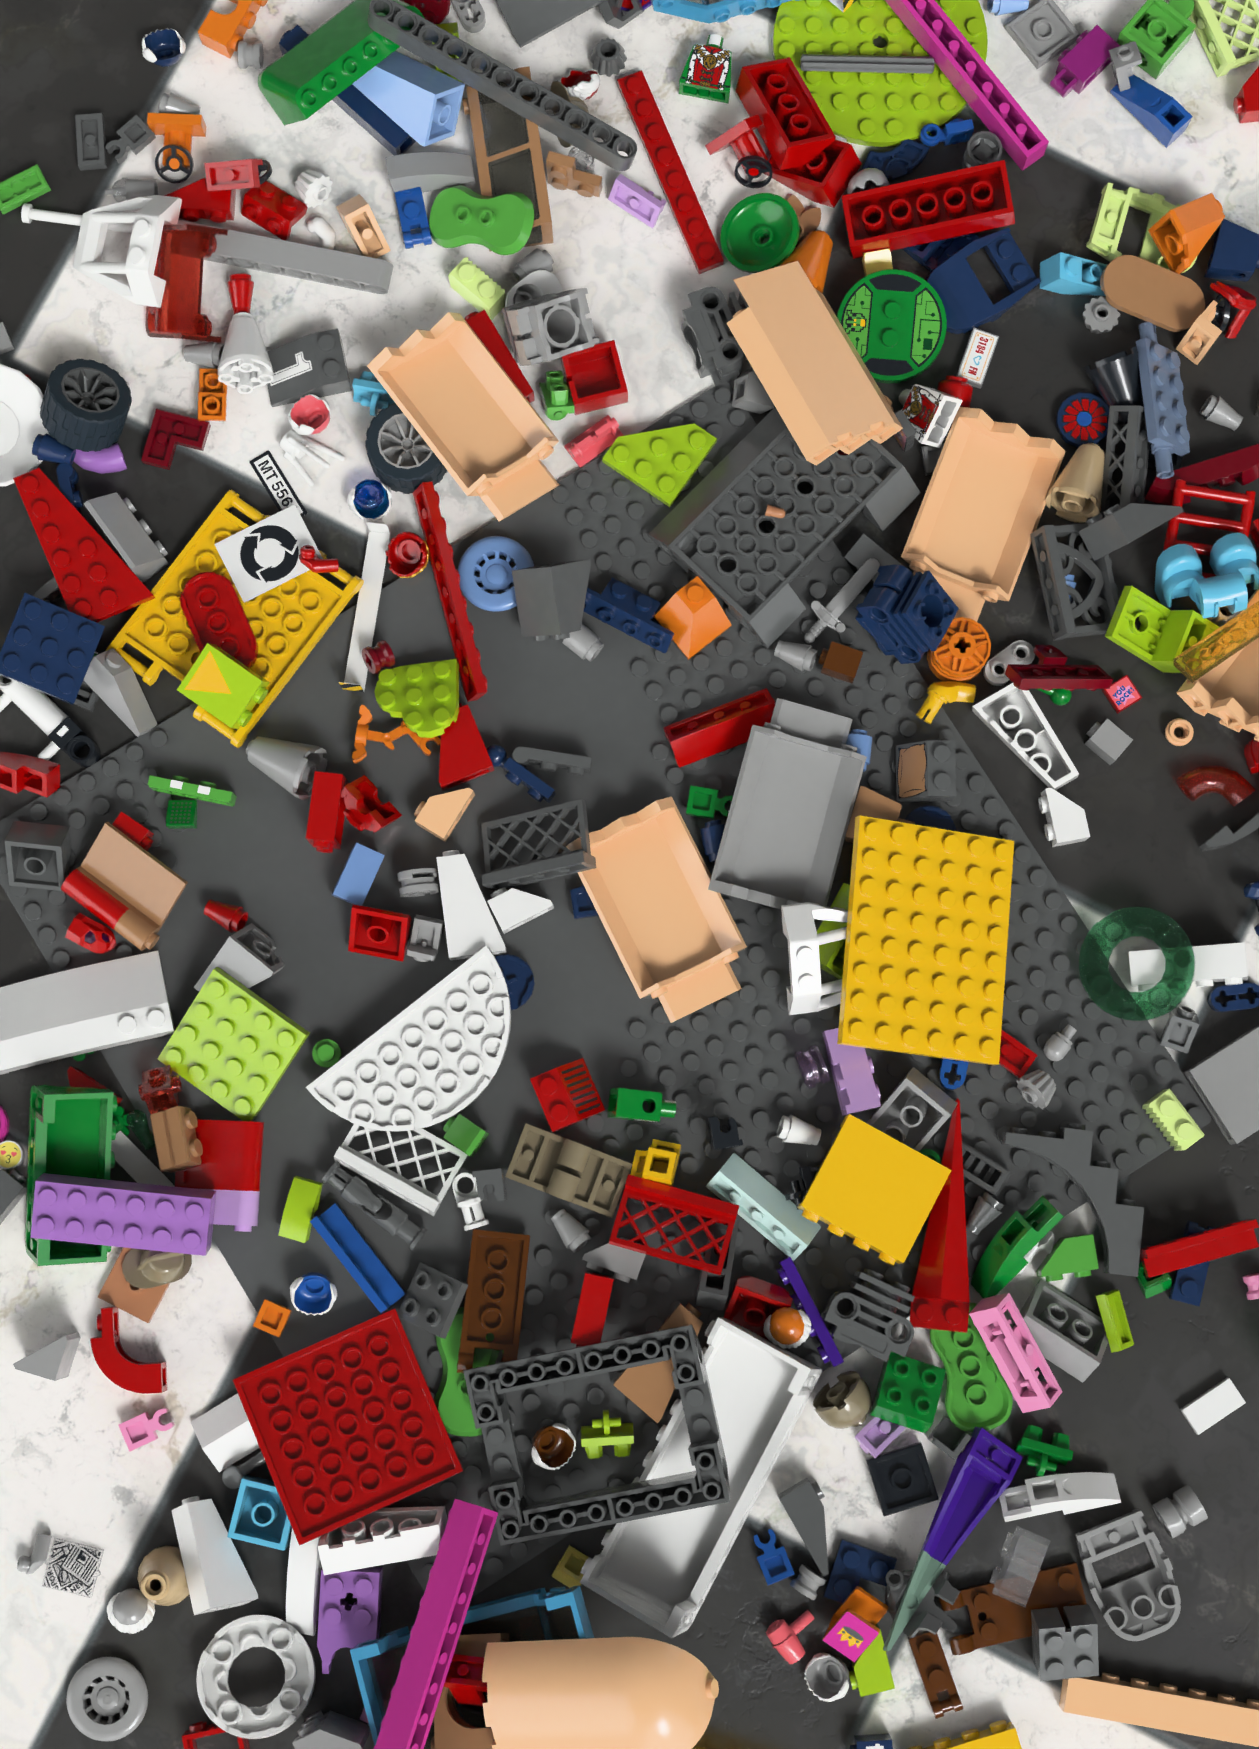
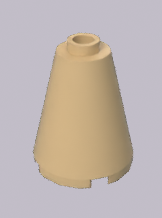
M1094 443L1080 445L1048 491L1045 499L1046 505L1049 509L1052 505L1057 510V516L1069 521L1084 523L1087 518L1094 517L1100 513L1105 454L1100 446Z

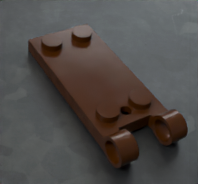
M472 1230L467 1275L468 1287L465 1293L457 1373H464V1370L472 1369L474 1348L503 1351L501 1362L517 1359L530 1235ZM488 1333L494 1336V1340L491 1342L486 1340Z
M1075 1561L957 1589L960 1591V1594L953 1605L939 1598L941 1610L943 1611L959 1609L966 1605L973 1631L949 1638L952 1655L967 1654L975 1649L1032 1636L1031 1610L1057 1607L1065 1628L1069 1627L1063 1607L1087 1604L1078 1566ZM984 1612L986 1614L984 1620L978 1619L979 1613Z

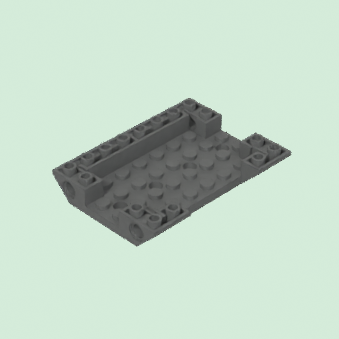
M775 407L648 536L687 573L692 571L728 605V612L768 649L806 610V607L789 583L863 508L862 514L883 532L921 492L905 467L881 444L873 439L849 455L843 456L836 451L817 466L805 459ZM803 481L809 482L813 487V491L809 494H802L798 491L797 485ZM767 504L784 509L786 512L785 517L765 516ZM769 520L774 524L775 529L771 533H763L759 529V523ZM725 559H730L734 561L736 568L734 571L727 573L720 568V563Z

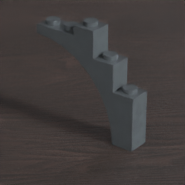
M1068 1123V1128H1060L1059 1139L1056 1138V1133L1039 1131L1038 1136L1027 1135L1028 1129L1010 1128V1133H1002V1145L1024 1149L1044 1158L1060 1169L1079 1188L1090 1205L1099 1227L1103 1246V1273L1138 1277L1144 1207H1138L1135 1200L1119 1199L1118 1204H1116L1119 1169L1111 1168L1110 1162L1093 1161V1166H1090L1093 1131L1085 1130L1086 1125Z

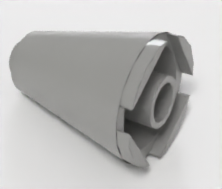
M259 736L255 740H251L246 748V755H248L247 758L251 764L294 797L301 800L308 799L311 796L308 792L313 787L314 772H325L327 766V759L323 758V753H327L326 750L315 745Z

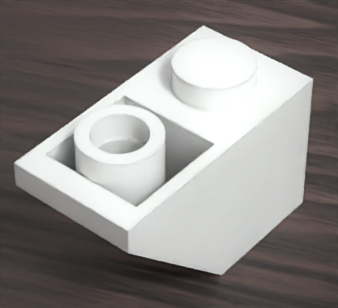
M1044 789L1041 792V797L1038 798L1041 813L1046 815L1047 824L1044 825V831L1047 841L1051 840L1052 847L1082 842L1090 838L1085 810L1054 789Z

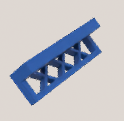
M337 1203L310 1221L380 1313L385 1312L406 1295L404 1289Z

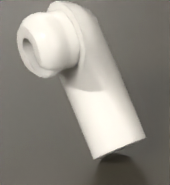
M315 217L313 220H310L307 225L308 231L314 235L317 234L322 239L321 248L335 250L336 234L334 229L323 218Z

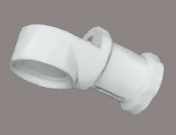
M469 1172L457 1175L453 1180L452 1187L457 1206L461 1208L465 1220L464 1231L489 1224V1220L484 1217L480 1203L482 1200L477 1193L476 1178ZM468 1177L473 1181L474 1187L470 1193L465 1194L459 1191L457 1184L460 1178Z

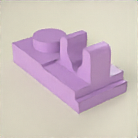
M622 174L615 179L608 200L651 228L656 225L658 217L666 204L665 199L660 201L653 196L654 192H646L642 187Z
M874 1417L855 1438L861 1443L859 1446L866 1454L870 1453L876 1458L907 1427Z

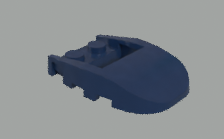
M1009 227L974 240L953 252L947 259L931 270L924 279L935 289L942 300L946 312L947 332L953 334L967 333L990 321L992 323L1040 284V278L1037 279L1010 234L1011 230ZM983 247L1011 292V295L994 305L966 260L968 256Z

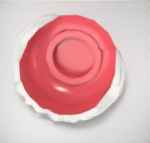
M313 394L301 397L300 400L293 403V408L290 409L288 414L292 429L299 435L321 433L329 424L330 406L325 399Z

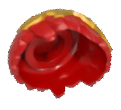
M402 532L396 535L388 544L389 549L385 551L386 556H388L387 560L390 564V571L400 578H412L421 573L428 564L429 548L427 543L413 532Z

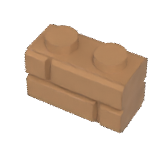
M176 1106L150 1115L160 1171L172 1173L202 1163L200 1156L203 1154V1147L200 1140L197 1139L195 1131L198 1121L191 1108Z

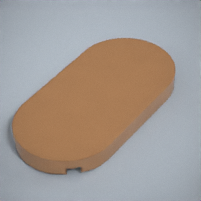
M1119 256L1112 260L1101 274V290L1104 291L1105 299L1112 307L1172 332L1189 329L1205 310L1203 292L1193 280L1137 256Z

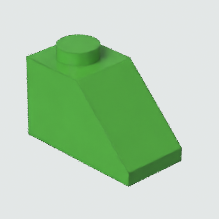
M461 1114L457 1118L454 1116L450 1117L443 1128L446 1132L443 1138L470 1157L475 1156L489 1135L488 1132Z

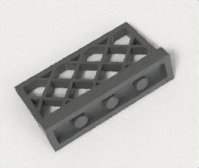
M583 799L481 823L486 874L481 875L482 886L493 891L504 887L509 889L596 868V858L591 855L586 801ZM578 808V818L573 826L564 821V818L570 810ZM551 815L555 818V821L549 830L545 832L539 827V824L545 816ZM526 821L530 824V827L523 837L520 838L514 833V830L520 822ZM562 823L570 830L560 843L552 836ZM501 827L505 830V833L498 843L495 844L491 839V829ZM538 830L544 837L538 846L533 848L527 842L534 831ZM577 834L581 837L582 849L571 851L566 846L573 836ZM513 836L519 843L512 853L508 854L502 848L509 837ZM549 840H551L558 847L552 856L545 857L541 852ZM526 846L533 853L527 862L520 863L516 858L523 847ZM501 852L508 859L501 868L494 869V859Z

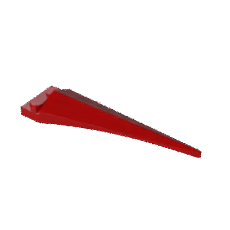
M957 1098L955 1102L958 1104L952 1113L941 1165L950 1169L951 1172L930 1212L912 1296H915V1298L911 1302L910 1322L914 1328L967 1333L970 1298L960 1100Z

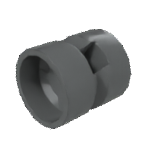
M988 131L975 133L967 143L962 160L963 169L999 161L1002 154L1000 139Z

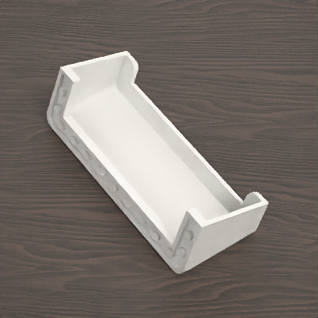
M718 1317L717 1321L712 1320L705 1332V1336L708 1337L707 1344H709V1347H703L702 1352L727 1462L730 1502L616 1523L613 1530L609 1529L601 1542V1545L604 1546L601 1554L595 1555L593 1559L589 1557L580 1572L583 1574L580 1581L581 1584L670 1638H674L687 1631L693 1623L822 1373L821 1368L774 1345L767 1339L727 1318ZM677 1398L669 1412L672 1415L668 1425L664 1424L656 1436V1440L659 1443L654 1452L650 1450L642 1464L645 1469L641 1477H636L632 1483L696 1471L695 1465L692 1466L688 1450L691 1442L682 1400Z

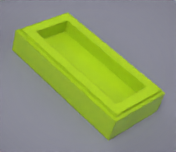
M1115 1289L1097 1295L1096 1299L1111 1353L1133 1346L1134 1342L1120 1291Z

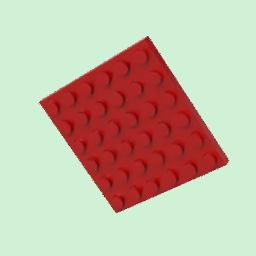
M395 1308L233 1379L299 1546L463 1471Z

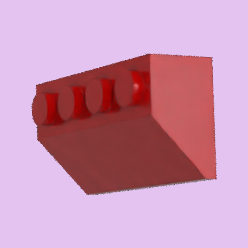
M790 57L742 67L735 91L749 116L759 115L763 124L757 130L780 170L805 165L835 141V134Z

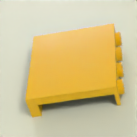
M848 1114L841 1123V1129L802 1203L797 1208L803 1211L801 1215L814 1223L820 1220L828 1224L827 1230L839 1237H843L846 1234L853 1238V1244L860 1249L868 1252L871 1248L880 1253L878 1256L880 1260L894 1266L895 1262L898 1264L904 1263L951 1170Z

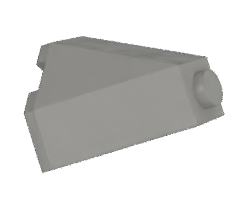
M251 923L229 936L194 988L200 991L212 970L216 967L222 969L245 987L250 988L280 971L285 964L282 958H276L274 951L277 947L274 940Z

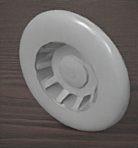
M100 1657L91 1660L75 1673L69 1684L66 1696L68 1714L75 1727L91 1739L115 1741L126 1737L139 1726L145 1716L148 1706V1690L145 1680L131 1663L123 1659ZM101 1677L102 1681L98 1682L96 1678ZM89 1686L94 1687L92 1692L88 1691ZM87 1698L91 1699V1705H88ZM125 1704L128 1705L127 1710L124 1708ZM92 1709L98 1713L97 1716L91 1712ZM119 1713L120 1718L115 1719V1714ZM102 1716L109 1717L108 1720H102Z

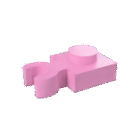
M168 1408L156 1411L152 1419L145 1412L118 1425L129 1451L158 1439L155 1430L167 1431L175 1425L174 1422L165 1425L160 1421L161 1415L169 1411Z

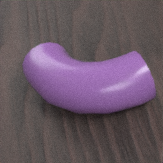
M118 443L96 452H84L76 449V456L73 462L84 470L106 474L127 469Z

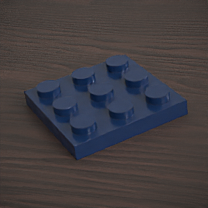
M24 593L0 651V675L73 705L105 626Z

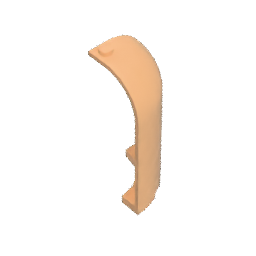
M642 1637L487 1643L483 1664L482 1682H487L488 1702L483 1703V1712L486 1727L492 1728L495 1739L491 1745L492 1749H692L700 1740L709 1724L714 1701L719 1693L718 1681L698 1658L672 1644Z

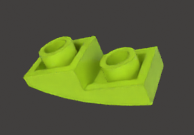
M300 1176L294 1177L285 1204L278 1236L306 1243L309 1240L312 1226L310 1221L318 1210L323 1183Z

